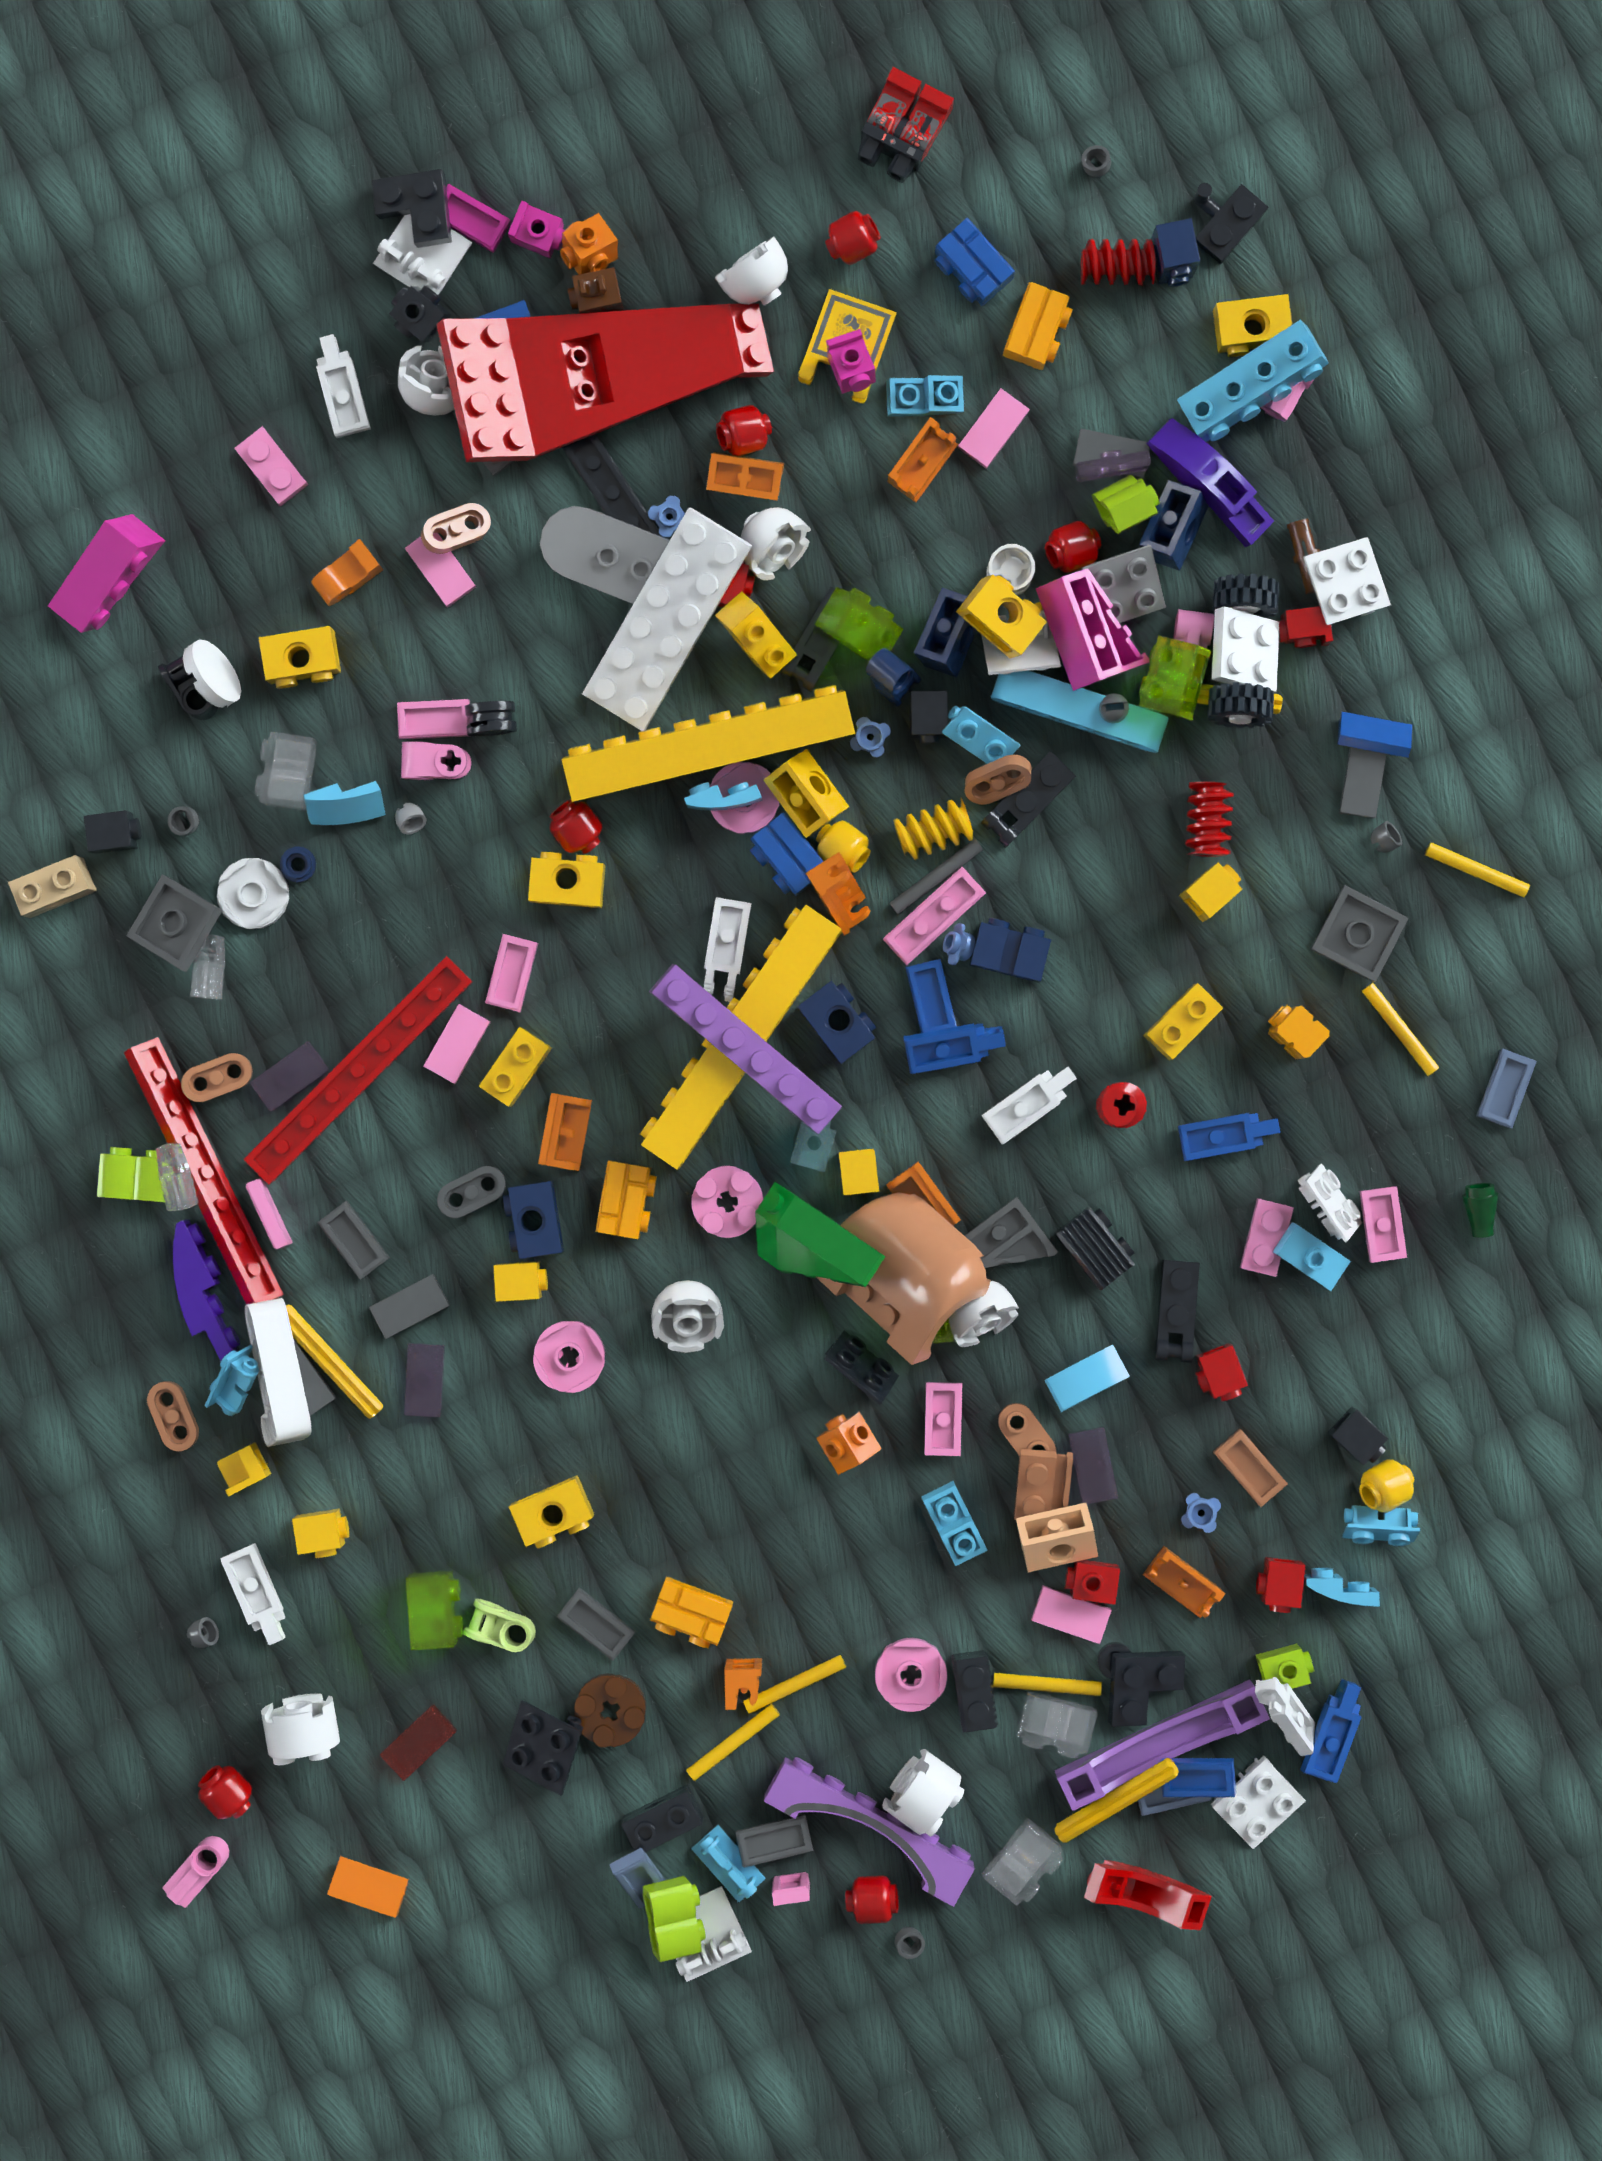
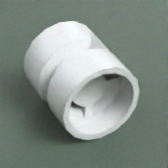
M1006 544L999 547L992 554L986 570V577L994 575L995 577L1001 576L1014 587L1012 592L1018 596L1023 594L1031 583L1035 573V561L1032 554L1025 547L1017 544Z

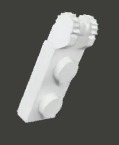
M716 897L704 969H706L704 989L712 995L715 985V971L727 972L729 974L724 988V1001L731 1002L734 997L737 974L740 975L751 903Z

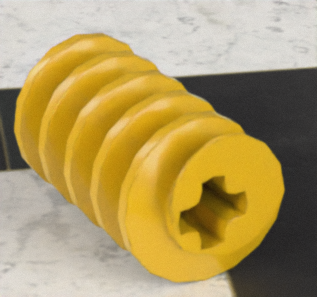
M962 798L960 808L953 800L947 801V812L939 804L935 805L933 817L925 809L921 810L919 822L912 814L906 816V826L898 818L893 820L904 855L906 852H909L914 860L919 859L920 847L928 855H931L932 843H936L942 851L946 850V838H949L955 846L959 845V834L961 833L969 841L973 840L972 825Z

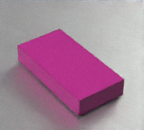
M448 184L446 189L451 229L494 253L510 226L511 220Z

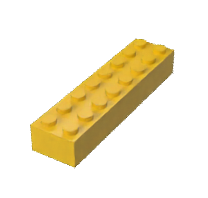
M836 685L815 689V697L803 700L800 693L779 698L780 705L766 708L765 702L744 706L745 714L731 717L730 710L709 715L710 722L696 725L695 719L674 723L675 730L661 733L660 727L640 731L638 733L639 739L626 742L624 735L604 740V747L591 750L590 744L570 748L568 750L569 756L561 760L571 800L574 802L853 735L855 731L846 692L844 690L837 691Z
M807 905L801 911L795 907L784 923V928L788 931L780 941L775 937L764 952L763 956L768 959L761 970L754 967L744 981L743 987L747 991L740 1001L734 997L727 1006L728 1010L766 1042L842 932L840 927ZM706 1039L703 1041L702 1046L707 1049L701 1058L697 1060L693 1057L683 1070L681 1075L686 1080L679 1090L672 1087L660 1104L666 1108L660 1118L651 1117L640 1133L645 1138L641 1145L675 1169L681 1168L745 1074L742 1069Z

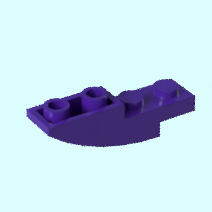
M1171 418L1147 441L1146 444L1182 485L1202 492L1210 508L1244 547L1252 545L1274 522L1253 497L1257 493L1254 487L1221 454L1184 425Z
M189 1219L182 1220L176 1223L173 1241V1269L178 1300L191 1335L195 1336L206 1331L220 1361H222L229 1352L233 1350L238 1352L237 1346L240 1345V1340L232 1326L226 1327L221 1317V1314L224 1313V1308L216 1294L210 1295L208 1289L220 1284L217 1276L221 1275V1270L212 1255L207 1256L202 1246L205 1238L197 1223L191 1224Z

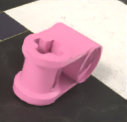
M402 742V779H460L471 770V757L463 748L455 745L428 742ZM453 753L455 757L461 759V764L455 765L454 771L445 764L446 759H452Z

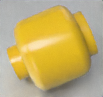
M842 820L834 823L832 826L826 824L816 837V841L819 843L817 854L823 861L840 852L848 868L853 873L861 869L870 856L871 851L868 848V837L849 822Z
M1384 1460L1362 1474L1359 1487L1361 1498L1369 1508L1388 1513L1412 1498L1414 1476L1407 1466L1401 1465L1395 1460Z

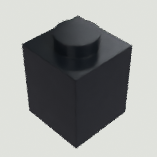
M911 691V738H919V744H940V738H947L942 733V730L948 725L947 691Z
M124 810L84 816L88 852L100 854L138 849L137 840L142 837L139 819L134 818L132 812Z
M1351 1407L1327 1432L1363 1465L1368 1461L1374 1463L1386 1450L1383 1444L1388 1438L1354 1407Z

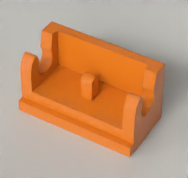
M930 417L889 473L887 482L917 503L957 448L956 437L952 433L947 434L940 428L939 423Z
M713 452L711 453L706 490L778 500L784 463Z
M840 852L806 873L828 913L837 926L842 929L844 936L850 932V928L868 917L870 914L868 906L861 908L856 913L851 912V909L855 905H859L866 897Z
M551 1093L538 1164L580 1171L592 1100Z
M918 1161L886 1184L892 1194L898 1192L909 1195L916 1194L953 1226L961 1221Z
M1165 1546L1162 1547L1142 1574L1199 1618L1208 1617L1212 1605L1215 1602H1220L1225 1595L1220 1587Z
M762 1658L726 1659L725 1710H736L739 1689L742 1693H747L749 1690L751 1694L749 1698L750 1704L753 1706L758 1699L759 1676L762 1673Z
M340 1856L327 1895L396 1918L409 1879Z

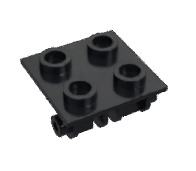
M845 1330L825 1353L824 1359L879 1405L882 1404L899 1377L889 1362L882 1358H877L866 1348L865 1343L860 1338L848 1334Z
M522 1700L503 1765L562 1796L575 1758L580 1735L583 1731L581 1719L569 1716L567 1721H562Z

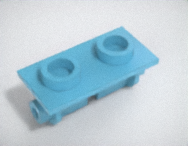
M958 706L952 707L948 713V718L951 721L942 730L944 735L987 764L1004 756L1013 755L1021 746L1017 741L966 706L960 708Z
M252 1345L238 1352L233 1350L222 1359L220 1363L222 1368L219 1375L209 1387L211 1392L204 1405L206 1408L217 1403L222 1408L223 1413L228 1416H233L241 1411L248 1396L246 1392L251 1389L259 1373L257 1361L249 1358L253 1348Z
M1352 1505L1351 1509H1344V1523L1350 1524H1347L1342 1538L1352 1539L1354 1543L1369 1544L1374 1542V1540L1388 1541V1544L1393 1546H1406L1410 1542H1414L1420 1532V1528H1413L1417 1527L1418 1513L1411 1512L1410 1508H1395L1388 1513H1384V1520H1378V1510L1371 1509L1368 1506Z
M719 1825L715 1826L691 1848L738 1902L743 1898L748 1899L757 1890L756 1887L766 1879L755 1865L742 1867L738 1846Z

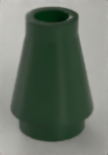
M1476 1183L1465 1186V1194L1462 1195L1471 1225L1472 1237L1484 1238L1493 1236L1498 1193L1495 1192L1494 1184Z

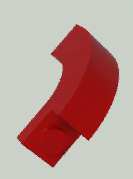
M1104 1860L1103 1864L1095 1863L1093 1871L1088 1877L1087 1889L1084 1895L1085 1899L1093 1903L1129 1907L1160 1918L1180 1929L1201 1930L1212 1897L1173 1878L1111 1860Z

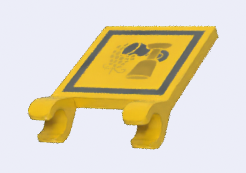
M829 289L806 355L801 364L798 381L810 385L818 363L822 362L830 365L827 357L826 340L858 329L862 332L863 340L876 373L897 312ZM872 384L862 391L853 392L852 400L864 404Z

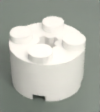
M322 1694L297 1695L282 1699V1707L273 1709V1703L261 1710L268 1755L273 1758L274 1765L290 1764L295 1761V1758L309 1756L311 1761L326 1759L331 1756L330 1749L340 1742L332 1696H328L326 1701H323Z
M926 1749L920 1750L922 1758L918 1759L913 1756L895 1777L890 1786V1789L895 1793L891 1801L885 1797L883 1809L917 1834L926 1833L931 1837L941 1826L943 1821L941 1816L948 1806L953 1808L957 1805L964 1794V1789L959 1786L961 1782V1775Z

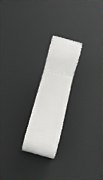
M282 1298L245 1305L246 1324L250 1343L253 1346V1357L259 1367L257 1376L265 1413L261 1416V1429L267 1447L304 1440L311 1435V1421L285 1302Z

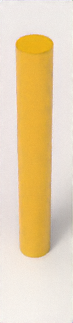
M1432 842L1429 843L1426 849L1425 856L1523 898L1529 890L1530 884Z
M1371 983L1362 990L1363 994L1427 1076L1435 1072L1439 1066L1375 984Z
M838 1655L758 1693V1699L753 1706L750 1704L749 1698L744 1700L743 1703L750 1714L845 1669L846 1665L842 1656Z
M994 1673L993 1687L1093 1696H1101L1102 1682L1004 1673Z
M770 1704L687 1768L686 1771L689 1776L696 1781L780 1716L777 1709Z

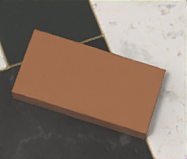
M1238 1429L1213 1451L1260 1507L1288 1485L1241 1429Z

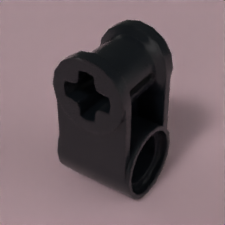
M183 656L168 665L162 663L158 666L167 685L188 714L198 720H207L216 714L218 707L208 701L202 709L193 710L192 700L200 693L193 684L197 681L193 673L188 675L185 671Z

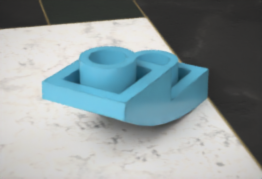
M928 375L925 378H889L886 380L887 416H930L964 412L963 376Z
M376 781L342 792L336 783L303 795L308 819L314 825L350 824L385 815L381 789Z
M709 782L689 789L691 796L684 798L688 808L709 811L735 809L763 801L757 784L749 787L748 782L729 788V796L724 798L718 785L710 787Z
M1111 1345L1047 1378L1045 1383L1060 1411L1063 1412L1124 1381L1130 1376L1114 1346Z
M954 1481L921 1496L955 1566L988 1551Z
M1312 1568L1311 1574L1304 1575V1584L1326 1597L1354 1605L1380 1606L1379 1591L1374 1587H1369V1582H1348V1588H1343V1578L1339 1574H1333L1332 1568Z

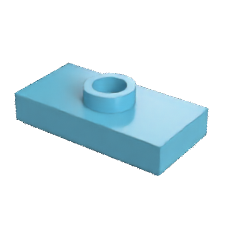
M1293 1222L1273 1250V1253L1330 1291H1332L1351 1262Z

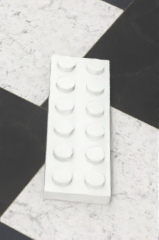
M688 508L582 694L641 731L646 730L753 545L693 508Z

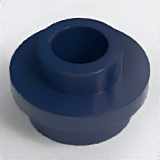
M299 846L292 847L282 855L280 869L288 880L297 883L305 882L315 873L316 859L308 849ZM297 858H302L305 862V867L297 872L293 869V861Z

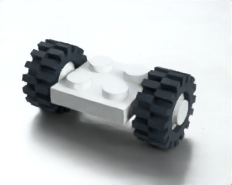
M1243 573L1238 574V576L1232 574L1226 575V577L1221 576L1218 580L1214 581L1213 611L1215 618L1212 680L1223 682L1221 686L1215 685L1209 689L1208 719L1211 723L1215 722L1214 724L1216 725L1224 724V727L1236 726V728H1243V726H1247L1248 728H1255V725L1263 727L1265 724L1269 725L1273 722L1279 644V622L1269 619L1270 616L1274 617L1278 613L1279 582H1276L1273 578L1268 579V576L1264 575L1257 577V574L1245 576Z

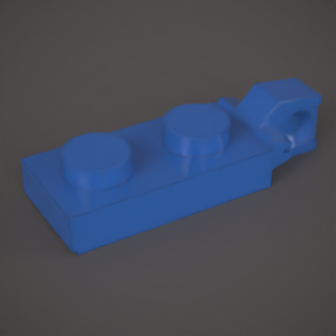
M974 1023L903 1036L910 1074L980 1062L982 1057L989 1056V1049L1006 1046L1002 1026L984 1028L983 1024L974 1025Z
M1244 1113L1177 1126L1184 1161L1256 1148L1255 1146L1263 1145L1262 1136L1280 1133L1278 1119L1259 1121L1258 1113Z
M1341 1679L1335 1696L1329 1695L1324 1703L1315 1728L1313 1753L1305 1755L1300 1768L1303 1773L1333 1783L1338 1782L1361 1720L1359 1715L1361 1706L1356 1704L1361 1687L1356 1683Z

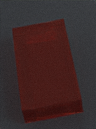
M432 1704L380 1753V1756L405 1781L454 1735L457 1729Z

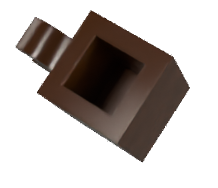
M614 267L572 276L574 287L568 288L572 310L579 309L580 313L624 310Z

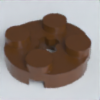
M610 1673L600 1674L590 1679L582 1687L575 1701L574 1716L581 1719L582 1734L588 1740L594 1742L599 1747H616L631 1741L639 1733L645 1721L646 1700L642 1690L633 1680ZM605 1701H608L611 1705L617 1703L620 1706V1709L616 1712L617 1718L611 1719L609 1716H602L601 1712L604 1710L603 1703Z

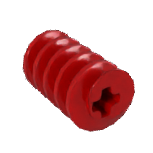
M1088 239L1085 249L1082 248L1081 285H1085L1088 275H1092L1095 285L1100 284L1103 275L1107 276L1110 285H1114L1117 275H1121L1124 285L1129 284L1132 275L1136 276L1138 285H1143L1146 275H1150L1154 285L1156 258L1152 240L1146 239L1143 248L1140 249L1137 239H1132L1128 249H1126L1124 241L1117 239L1114 248L1111 249L1109 240L1103 239L1099 249H1097L1094 239Z
M1189 782L1188 788L1198 792V794L1188 797V803L1197 806V808L1188 811L1187 817L1197 822L1186 826L1187 832L1196 835V837L1185 841L1187 847L1195 850L1186 855L1222 857L1230 854L1231 850L1221 847L1222 842L1231 840L1230 835L1221 832L1222 828L1232 826V821L1222 818V814L1233 811V807L1223 803L1224 799L1234 797L1233 792L1224 789V785H1227L1226 783Z
M1126 1082L1108 1085L1101 1091L1096 1101V1110L1100 1119L1105 1124L1116 1128H1128L1136 1125L1143 1119L1147 1107V1101L1141 1089L1132 1083ZM1125 1096L1124 1102L1129 1104L1128 1111H1121L1119 1115V1108L1114 1106V1101L1121 1100Z

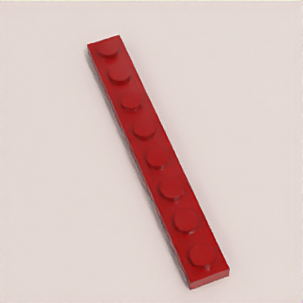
M446 956L243 1160L268 1185H271L473 981Z
M157 1037L126 1050L124 1054L246 1305L273 1300L284 1295L189 1099L182 1091L181 1083L159 1038Z

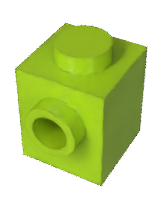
M1297 1643L1256 1654L1262 1680L1276 1677L1281 1684L1288 1683L1291 1689L1311 1684L1309 1673L1314 1672V1667L1308 1651L1302 1652L1301 1647Z

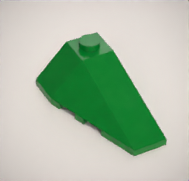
M774 1182L755 1211L758 1256L782 1273H798L810 1278L821 1277L838 1283L866 1287L886 1257L811 1204Z

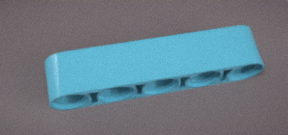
M1032 671L998 674L991 695L992 700L1153 753H1158L1169 720L1168 717L1160 713L1129 704L1128 714L1121 722L1109 723L1101 717L1099 712L1100 703L1105 695L1084 688L1073 691L1071 684ZM1123 703L1106 705V711L1124 709Z

